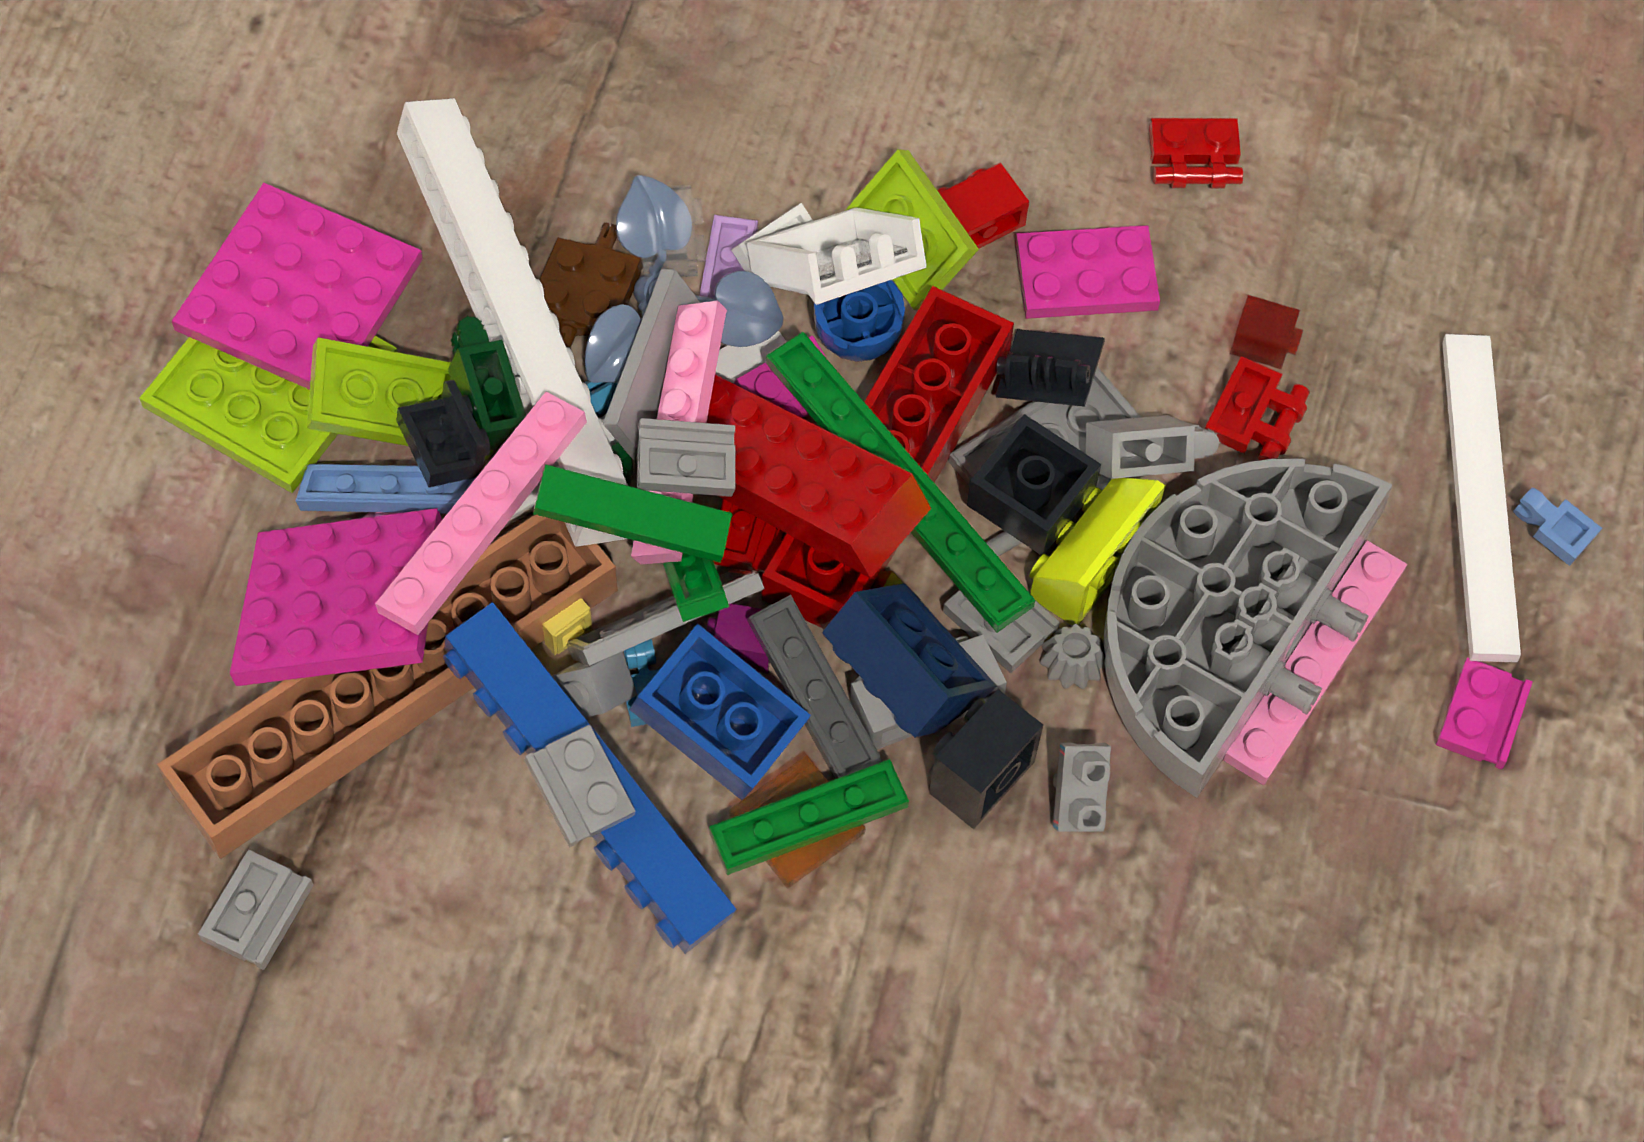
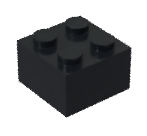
M1024 414L970 480L967 506L1042 556L1096 488L1102 464Z
M999 689L987 701L983 698L978 699L964 717L966 724L956 735L952 732L944 735L932 752L935 759L929 772L932 775L929 794L973 829L977 827L1034 764L1043 729V724Z

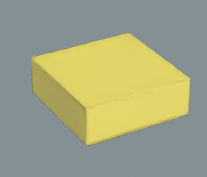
M582 598L542 624L545 645L554 655H559L567 649L566 644H568V641L592 630L590 607Z

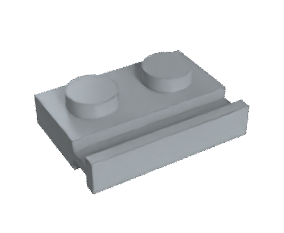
M640 419L638 424L639 443L637 451L638 489L718 496L733 495L735 491V425Z
M960 590L944 604L943 612L971 638L984 634L995 659L1010 673L1032 655L1049 635L1054 634L1059 628L1060 623L1035 600L1034 608L996 633Z
M587 725L546 745L545 748L525 756L524 761L569 848L576 845L577 842L592 837L635 815L636 811L591 725Z
M248 849L199 931L198 935L201 941L243 961L247 960L257 965L258 968L265 970L314 886L312 880L306 876L297 875L291 869Z

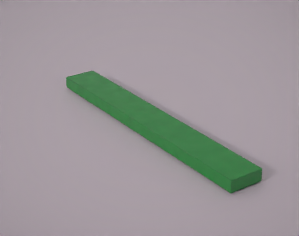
M804 332L766 355V364L821 428L913 474L931 509L911 531V534L996 633L1034 608L1035 599Z

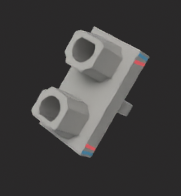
M1060 743L1058 773L1053 775V786L1056 787L1053 828L1056 831L1104 832L1107 787L1111 766V746L1107 743Z

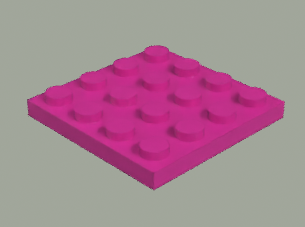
M263 182L172 319L174 330L310 390L312 352L316 339L319 337L368 347L422 262V252L418 248Z
M438 508L258 532L230 669V676L235 685L243 686L423 663L428 623L419 635H416L379 614L375 603L442 521Z

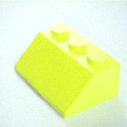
M1116 478L1111 479L1103 490L1095 488L1083 505L1082 511L1085 512L1077 523L1069 521L1056 540L1058 545L1056 550L1050 557L1043 554L1032 568L1029 577L1033 579L1030 593L1041 606L1070 625H1079L1112 583L1121 556L1134 533L1146 518L1160 506L1165 485L1158 480Z

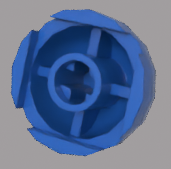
M892 280L818 305L814 303V320L817 335L828 350L842 359L855 362L875 359L888 352L900 336L905 317L903 295Z

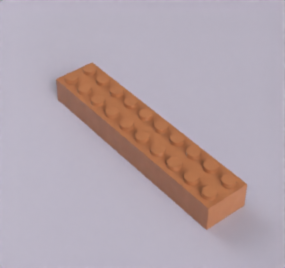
M534 515L491 543L428 622L423 663L284 680L158 763L157 766L166 786L218 857L222 859L472 690L474 686L467 677L457 678L443 659V655L447 653L444 650L445 636L493 602L531 650L544 641L543 623L581 598L591 609L617 592L616 566L598 544L575 547L565 522Z

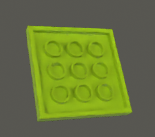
M374 336L368 346L398 352L395 346L377 336ZM191 337L185 341L139 398L143 408L291 493L302 482L307 466L309 464H316L338 435L336 433L307 428L309 389Z

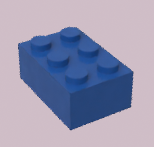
M699 624L689 633L638 695L629 709L742 801L753 790L811 717L801 706Z

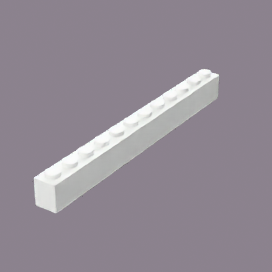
M455 98L405 102L397 130L398 138L476 318L478 317L480 321L482 320L481 323L485 325L483 329L486 330L490 342L503 340L526 416L545 392L585 412L587 423L553 466L628 486L623 475L622 462L619 456L614 454L611 449L603 420L597 417L591 404L589 388L586 383L581 382L576 371L574 355L570 348H566L559 333L558 319L554 313L550 312L546 304L542 283L539 279H535L529 266L527 250L523 245H520L516 237L513 219L510 213L505 212L499 199L497 183L495 180H491L486 170L483 152L474 143L470 134V124L467 117L462 116ZM565 523L575 547L627 539Z

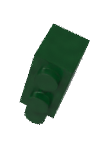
M467 315L462 320H459L456 327L457 331L453 333L450 340L452 342L451 346H453L452 352L454 357L448 372L450 379L455 381L461 394L469 397L473 409V418L478 428L485 429L489 438L490 450L500 449L526 417V413L503 340L490 342L486 330L483 329L485 325L481 323L482 320L480 321L478 317L475 318Z

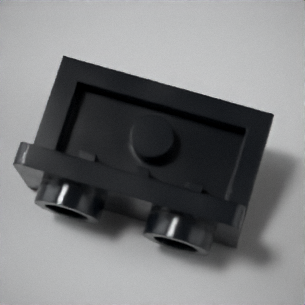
M454 380L444 381L442 399L399 407L397 409L396 421L429 488L476 478L481 473L484 467L485 456H488L490 453L489 438L484 428H478L473 418L470 399L467 395L461 394Z

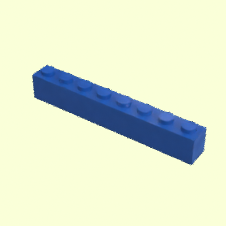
M493 602L445 636L444 650L447 653L443 655V659L457 678L467 677L477 690L473 693L475 701L487 716L491 717L496 714L507 729L503 731V735L517 754L522 755L524 752L527 755L545 748L546 745L590 725ZM593 729L636 811L633 817L592 836L598 843L594 846V850L609 870L612 871L617 868L628 881L624 888L632 901L640 909H644L647 906L659 922L655 924V928L662 939L671 948H675L678 945L686 954L730 920L737 909Z

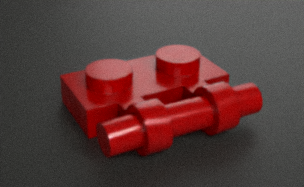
M1151 118L1149 133L1152 164H1169V167H1154V184H1171V188H1186V184H1210L1211 189H1225L1226 184L1243 183L1242 167H1226V164L1238 165L1241 156L1238 118ZM1186 164H1208V167H1187Z
M1241 356L1205 429H1210L1217 433L1221 444L1244 454L1251 440L1261 443L1263 448L1258 456L1259 461L1278 459L1279 455L1286 453L1291 443L1289 435L1295 423L1301 422L1307 411L1305 402L1310 391L1307 387L1300 384H1295L1289 394L1277 389L1283 375L1282 373ZM1267 408L1277 411L1279 415L1274 426L1261 421Z

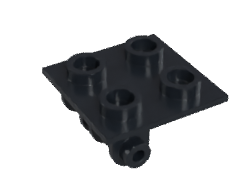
M1017 329L1007 357L999 356L997 361V374L1002 376L996 391V398L1085 407L1105 338Z

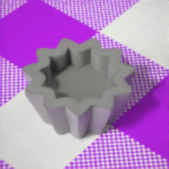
M1074 624L1070 628H1059L1052 638L1042 644V649L1046 654L1040 659V664L1049 668L1047 675L1049 680L1060 679L1064 689L1069 688L1073 684H1076L1081 689H1085L1088 680H1100L1101 674L1099 669L1105 667V656L1102 652L1104 650L1103 642L1098 636L1093 635L1089 627L1081 629L1079 625Z

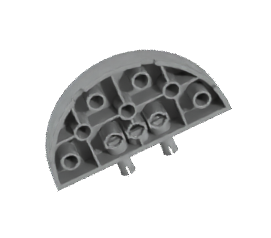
M1298 458L1252 461L1227 467L1203 476L1197 480L1196 485L1177 496L1173 494L1156 508L1134 533L1121 556L1111 586L1103 640L1104 665L1112 698L1126 729L1142 752L1175 784L1198 798L1264 695L1268 696L1271 693L1298 708L1302 713L1306 715L1312 708L1311 705L1315 704L1322 687L1316 686L1286 669V661L1310 624H1315L1316 621L1339 632L1352 642L1358 637L1357 633L1362 631L1369 615L1350 607L1331 594L1383 514L1392 484L1371 474L1339 464H1333V467L1330 468L1321 465L1305 464V459Z

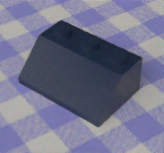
M905 583L854 592L822 632L833 645L832 648L837 657L852 666L863 679V685L866 690L876 698L881 699L894 714L896 724L914 738L941 731L969 710L978 699H984L997 687Z

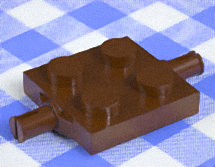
M609 223L602 225L595 244H584L558 237L541 275L540 282L543 286L544 299L550 312L554 313L558 319L559 333L566 348L571 349L576 336L590 335L595 322L604 311L613 306L628 305L634 291V286L642 272V258L613 250L618 237L616 225L611 224V227Z

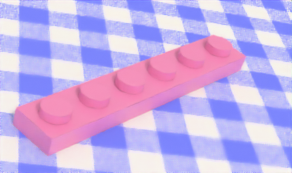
M719 301L678 306L657 415L658 420L707 422L727 311ZM649 491L691 503L693 499V494ZM634 540L631 557L639 564L681 561L683 553Z
M545 392L375 603L378 613L419 635L541 481L545 464L553 466L587 423L585 412Z
M1368 540L1366 541L1331 594L1350 607L1369 615L1362 631L1357 633L1358 637L1352 642L1339 632L1316 621L1315 624H1311L1285 665V668L1316 686L1322 687L1315 704L1311 705L1312 708L1306 715L1298 708L1271 693L1268 696L1264 695L1227 751L1223 761L1262 785L1266 784L1407 566L1405 562Z

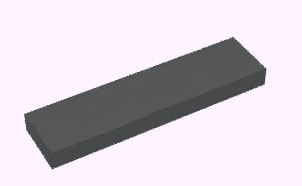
M789 595L750 616L747 621L787 694L811 715L805 726L833 777L838 779L883 762L792 596Z

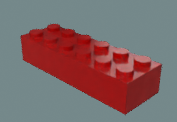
M715 374L706 423L735 425V491L732 496L719 497L871 579L931 509L913 474Z

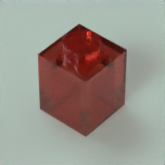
M1248 295L1230 354L1282 369L1286 354L1296 355L1302 337L1303 329L1295 327L1300 310Z

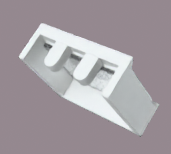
M857 207L747 242L752 273L764 279L770 287L807 294L816 305L927 268L919 218Z

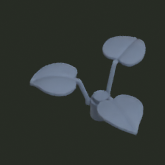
M639 175L633 178L629 191L619 207L616 217V233L621 245L630 254L640 258H648L657 254L654 265L649 267L650 273L641 276L634 286V296L639 303L638 308L642 311L643 318L661 268L666 261V250H679L687 245L692 232V221L687 206L676 192L656 179ZM735 271L721 278L715 288V299L695 295L700 303L719 301L727 309L721 339L722 344L734 347L756 345L771 338L783 325L784 317L771 287L764 279L752 272ZM624 304L613 306L604 311L595 322L588 338L585 352V373L589 382H619L642 321L636 310L631 306Z

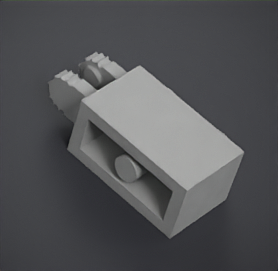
M1169 415L1086 422V454L1102 464L1099 474L1111 479L1194 471V459L1213 456L1214 453H1217L1218 446L1221 443L1217 433L1204 429L1196 424L1187 423Z

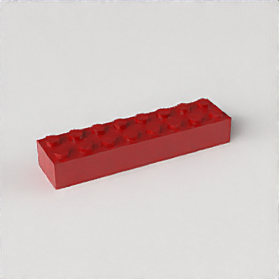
M932 286L864 402L935 483L949 459L950 453L953 452L995 378L999 356L1007 357L1010 351L1014 322ZM786 534L762 575V584L764 586L762 600L773 605L791 595L804 620L825 629L854 592L871 588L879 572L885 571L896 550L870 579L795 537Z

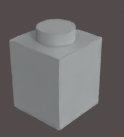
M623 651L590 666L578 662L552 675L553 679L584 718L604 714L637 696Z

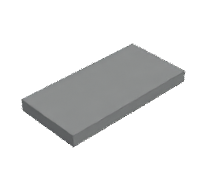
M661 269L603 422L606 429L636 464L639 443V421L641 418L657 419L678 306L700 303L675 269Z
M1097 366L1085 407L1033 401L950 453L948 462L969 486L973 476L1024 414L1085 454L1086 422L1141 418V416Z
M734 568L718 575L728 604L764 589L759 574L753 571ZM674 595L576 637L568 641L566 645L573 660L590 666L697 618L683 622Z

